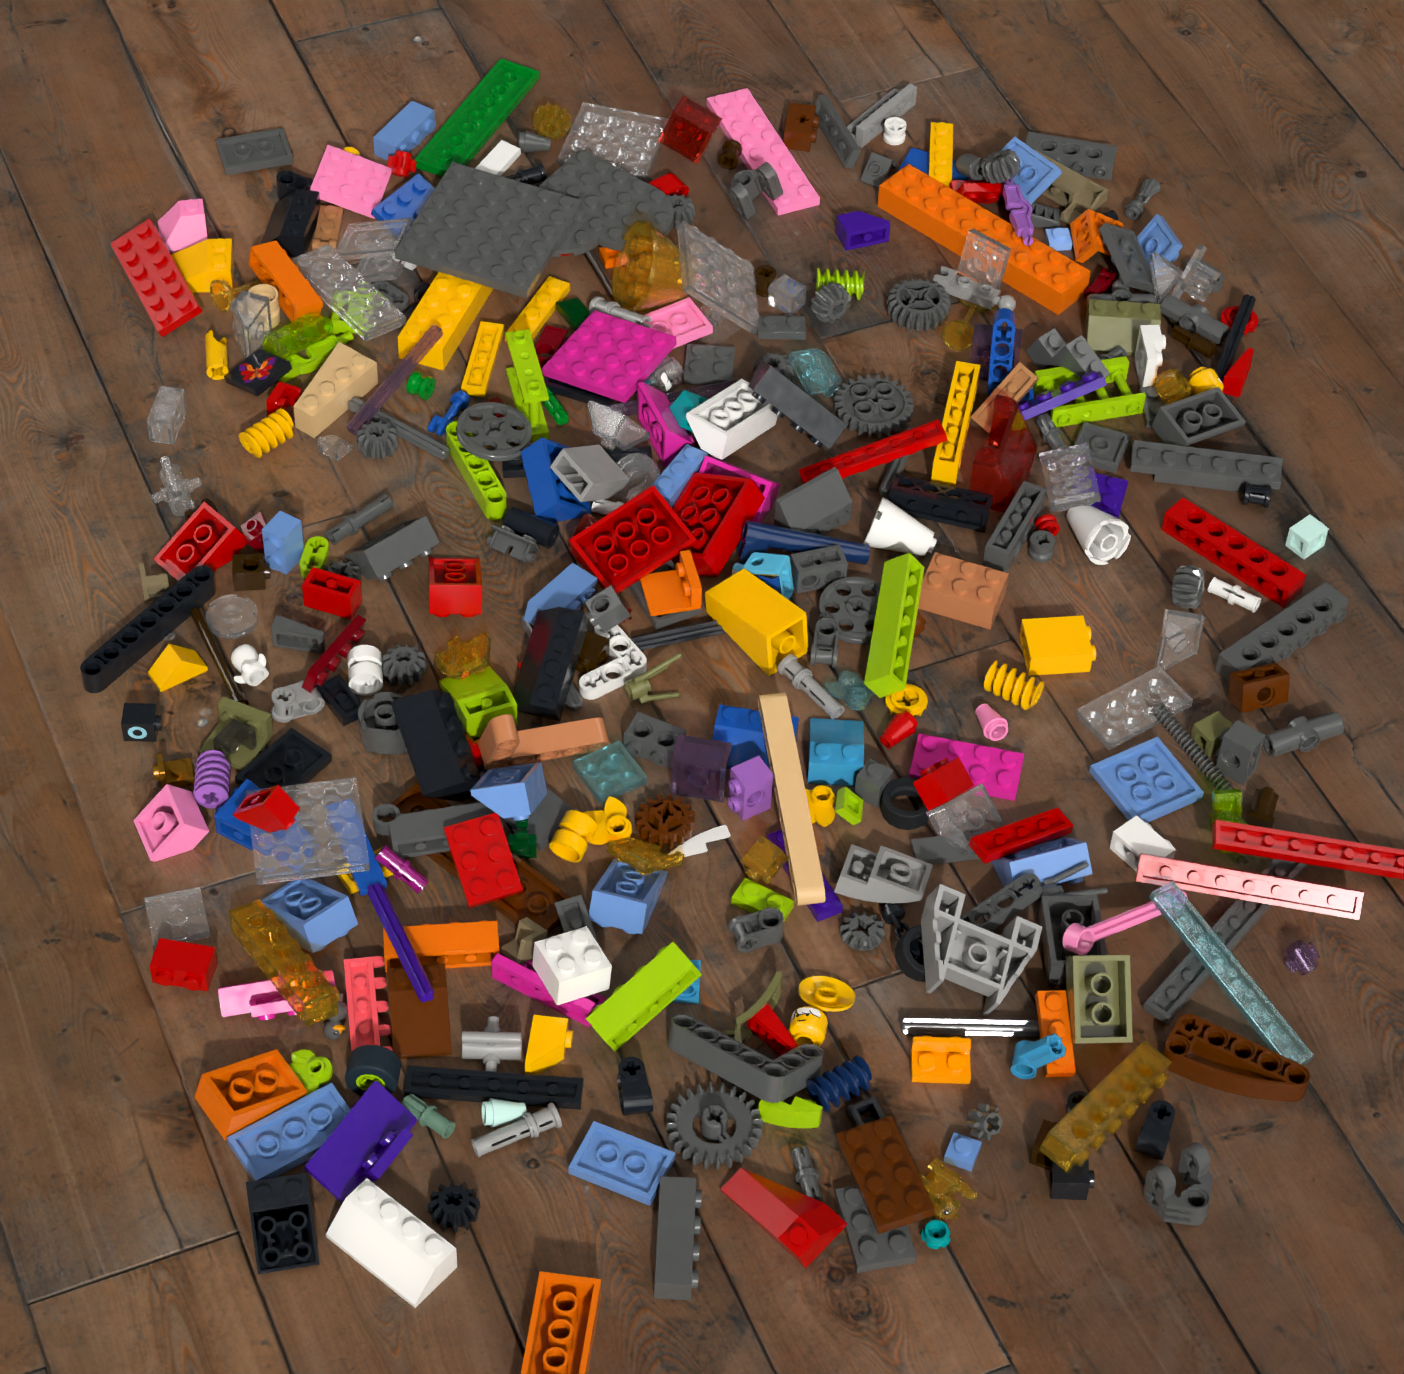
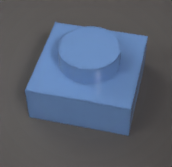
M954 1132L943 1162L972 1172L982 1142Z

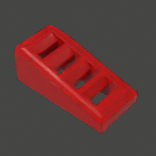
M1248 348L1224 376V388L1222 391L1224 394L1235 397L1241 396L1251 368L1254 354L1253 348Z
M767 1003L752 1018L747 1020V1027L780 1056L798 1047L770 1004Z

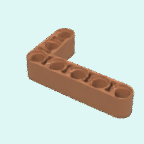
M510 714L500 715L491 719L478 741L486 770L600 751L610 745L606 726L601 717L517 731L514 718Z

